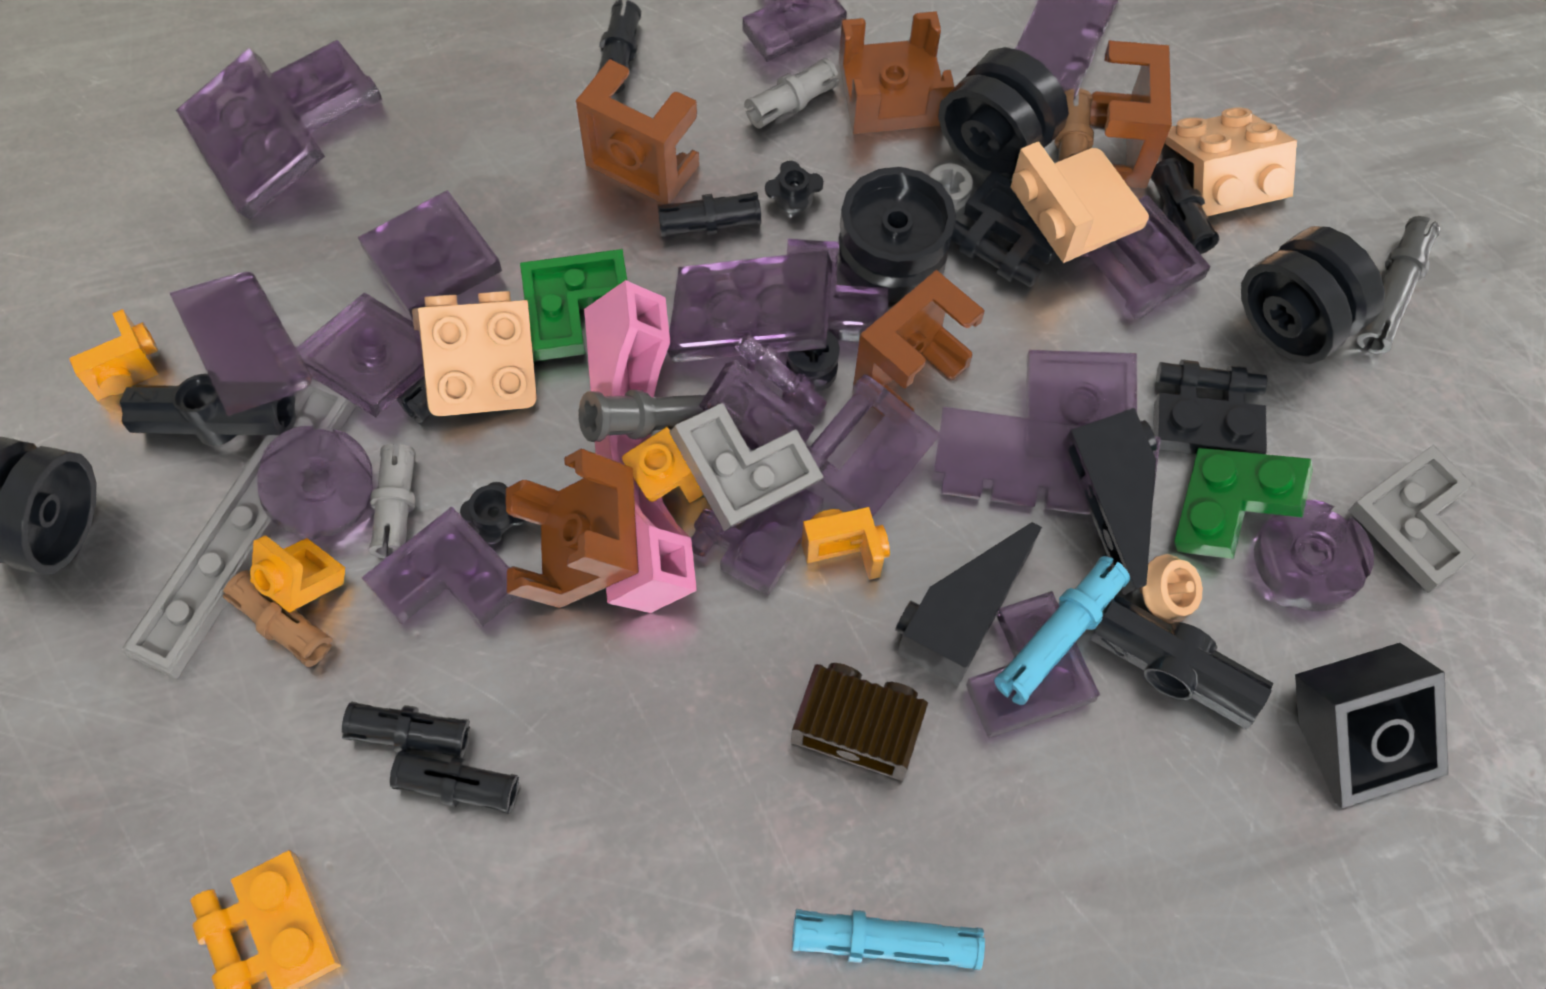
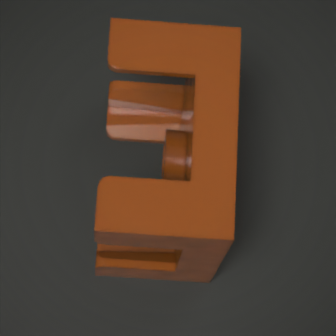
M937 11L913 15L909 41L864 45L865 19L842 20L839 65L853 134L940 126L938 118L940 102L955 86L951 70H944L941 77L937 52L941 27Z
M1109 40L1104 54V61L1117 64L1141 65L1132 94L1099 91L1092 93L1093 102L1091 105L1090 125L1105 127V136L1126 139V165H1112L1128 187L1146 189L1172 126L1169 45Z
M609 59L576 99L585 164L662 204H670L699 167V152L692 149L688 154L681 152L676 155L677 143L696 120L697 101L680 92H673L653 118L611 98L629 76V69Z
M935 270L860 334L853 390L893 426L899 429L913 417L914 409L887 385L894 380L902 388L906 389L913 383L914 376L923 369L926 360L948 379H956L970 366L973 354L970 349L943 327L945 314L950 315L961 326L970 328L972 325L977 327L982 322L985 310L939 271Z
M582 448L566 456L564 464L574 468L575 473L583 479L559 491L529 480H521L506 488V512L510 516L541 525L542 574L515 566L507 569V594L561 608L638 574L633 468Z

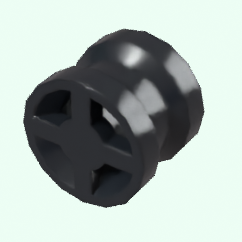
M803 327L794 332L788 340L786 374L788 380L797 389L809 393L820 392L830 387L835 381L840 347L837 338L832 332L823 327Z

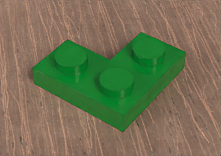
M623 249L521 262L524 300L528 301L533 361L586 354L580 310H584L627 280Z
M1198 448L1174 541L1177 551L1234 559L1245 511L1303 518L1313 473L1311 459Z

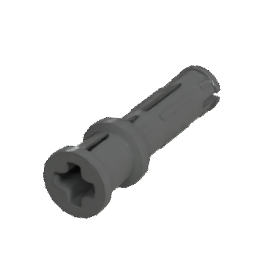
M638 389L629 390L624 396H604L599 391H587L580 400L578 417L581 432L589 442H601L606 436L627 435L630 439L639 440L647 437L654 430H662L666 427L672 430L675 425L721 403L724 404L737 426L742 417V405H727L728 403H737L739 401V397L735 393L651 397L648 393Z

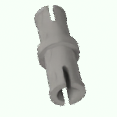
M823 58L795 75L791 76V73L783 75L777 80V84L770 89L745 100V108L754 107L746 111L750 122L760 129L792 110L793 113H797L806 108L808 101L839 85V79L835 77L838 75L837 69L829 59Z
M387 444L381 447L378 487L371 491L370 504L375 513L369 552L380 558L387 559L388 546L392 548V559L401 558L406 554L405 543L408 513L414 511L416 499L414 493L411 492L416 451L404 444H399L398 460L397 456L393 455L394 444Z

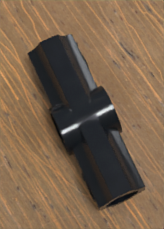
M198 374L187 378L179 386L138 385L137 387H126L120 400L122 407L121 422L130 433L195 434L203 444L217 446L231 441L237 435H282L283 433H291L297 419L295 413L296 398L289 387L223 386L214 375Z
M1118 595L1114 597L1090 639L1144 670L1146 680L1161 693L1179 700L1193 698L1246 730L1254 723L1272 692L1273 682L1219 653L1216 642L1201 629L1182 622H1174L1170 625Z

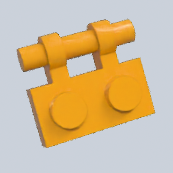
M291 850L230 879L239 902L226 909L221 908L214 889L200 892L190 899L197 919L192 924V928L199 945L206 944L216 973L211 977L215 989H252L251 985L268 977L272 989H299L341 967L297 855ZM248 926L258 954L241 961L232 934Z

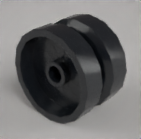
M1002 47L990 50L966 74V77L940 102L938 118L942 133L950 147L968 166L985 176H989L994 170L1006 178L1012 179L1021 148L1038 141L1043 148L1049 145L1065 128L1069 110L1067 98L1061 85L1041 61L1024 51Z
M882 168L860 177L845 195L841 209L840 234L837 247L840 270L851 286L870 298L897 302L935 270L943 275L956 222V212L952 197L940 182L922 171L909 168Z
M1311 226L1297 233L1282 244L1277 252L1266 256L1251 267L1241 282V301L1247 318L1258 335L1274 351L1295 362L1313 364L1326 359L1339 349L1348 337L1358 334L1375 321L1384 308L1385 288L1377 266L1367 251L1350 236L1331 227Z
M0 436V563H7L14 569L36 574H54L66 567L80 551L92 525L96 508L97 485L92 465L82 454L52 447H37L34 443Z

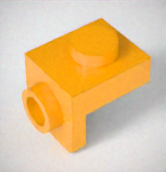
M123 309L112 313L122 336L69 358L76 376L97 401L111 395L124 393L126 387L134 386L159 375L150 354L158 351L150 331L144 322L134 325Z
M668 427L662 429L622 456L624 464L633 468V478L650 502L656 501L677 486H679L689 503L704 495L670 435Z
M869 507L848 512H842L839 509H829L815 514L811 520L803 521L801 544L807 563L861 552L868 579L880 578L884 558L890 557V546L884 526L882 524L875 526Z
M262 536L253 542L250 582L254 584L262 595L269 596L290 613L343 585L346 567L308 538L283 549L269 537Z

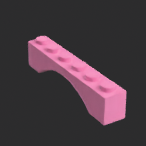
M625 280L584 309L590 390L599 391L604 396H624L627 391L638 389L654 397L661 366L670 345L666 297ZM651 434L639 440L630 439L627 435L606 436L601 442H595V453L624 464L622 456L650 438ZM633 478L638 574L606 587L607 603L652 613L697 591L691 537L677 525L665 506L662 497L654 502H650Z

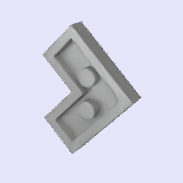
M723 403L675 425L669 432L724 531L817 484L824 478L797 429L750 452Z
M1434 444L1357 500L1349 509V512L1427 593L1435 589L1476 556L1460 537L1437 515L1474 484Z

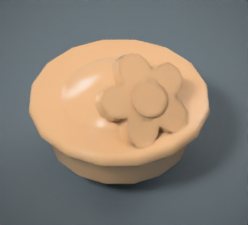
M1164 554L1156 556L1148 563L1147 585L1140 588V593L1143 595L1144 603L1150 614L1168 624L1182 622L1199 607L1202 600L1203 587L1201 578L1196 568L1188 561L1181 560L1173 555Z

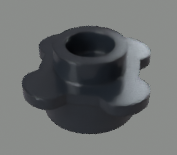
M786 161L780 165V173L776 178L766 182L765 194L767 197L774 199L777 206L782 210L798 213L806 210L812 204L813 194L823 189L824 181L821 175L808 173L796 161Z
M492 482L477 489L460 508V515L463 521L472 523L479 530V538L485 544L498 543L506 530L513 525H522L526 521L510 516L506 512L507 486L501 482ZM497 509L499 513L497 516L491 517L489 516L490 510Z

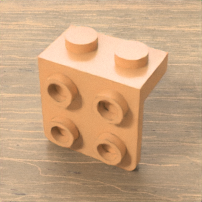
M1240 107L1229 108L1222 111L1221 116L1208 119L1184 118L1179 120L1176 126L1170 128L1164 144L1194 164L1193 189L1201 192L1205 200V204L1202 207L1207 216L1293 197L1297 140L1279 130L1275 124L1267 123L1252 114L1250 109Z
M1039 141L1021 148L1012 178L1011 189L1063 263L1139 231L1146 226L1149 218L1147 211L1102 150L1090 148L1054 163Z
M510 291L478 293L479 304L458 305L457 295L424 297L425 307L412 309L414 330L420 331L427 407L433 415L447 416L530 408L535 404L537 395L527 300L511 301Z

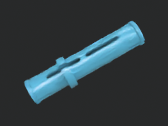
M1107 556L1100 557L1093 569L1075 589H1066L1059 597L1058 609L1003 672L995 677V685L1005 697L1008 698L1012 691L1015 690L1017 693L1012 697V702L1024 705L1032 692L1086 629L1093 630L1099 625L1103 619L1102 611L1130 581V575L1122 564L1117 562L1109 572L1107 569L1113 563V558Z
M796 909L793 924L792 951L847 956L848 962L861 963L863 957L981 970L984 961L985 938H983V928L953 927L903 920H885L866 917L865 911L852 910L851 915Z

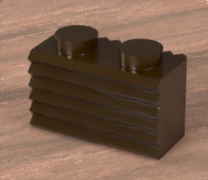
M830 663L828 668H825L821 664H815L792 728L791 743L903 781L929 702L924 699H917V691L902 683L885 682L882 687L878 683L862 680V674L848 665Z

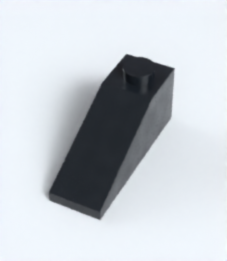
M1134 407L1072 429L1062 441L1108 557L1113 558L1112 569L1119 562L1130 575L1129 583L1121 589L1123 596L1147 585L1156 458L1153 453L1157 450L1155 435L1146 420L1140 421Z
M1033 522L1029 523L930 586L920 605L910 600L895 628V631L903 635L897 654L959 686L1031 553L1042 527Z

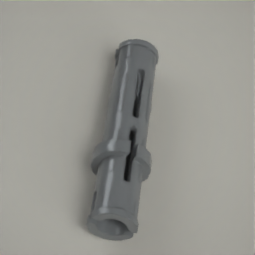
M1414 216L1410 218L1406 223L1405 231L1398 247L1392 253L1390 252L1385 262L1387 273L1383 280L1385 288L1384 308L1375 321L1364 328L1357 337V343L1362 349L1366 347L1369 338L1373 337L1367 350L1370 353L1385 354L1390 351L1393 339L1416 284L1422 277L1427 275L1430 267L1428 256L1435 239L1440 233V226L1434 221L1430 225L1428 233L1424 234L1430 221L1429 217Z

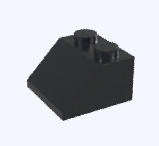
M1399 642L1295 674L1299 726L1335 803L1341 808L1449 775L1445 672Z

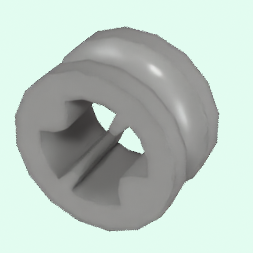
M947 163L935 167L929 176L942 185H950V190L953 187L958 188L957 193L948 194L953 199L955 212L958 213L964 210L972 189L973 180L971 174L957 164Z

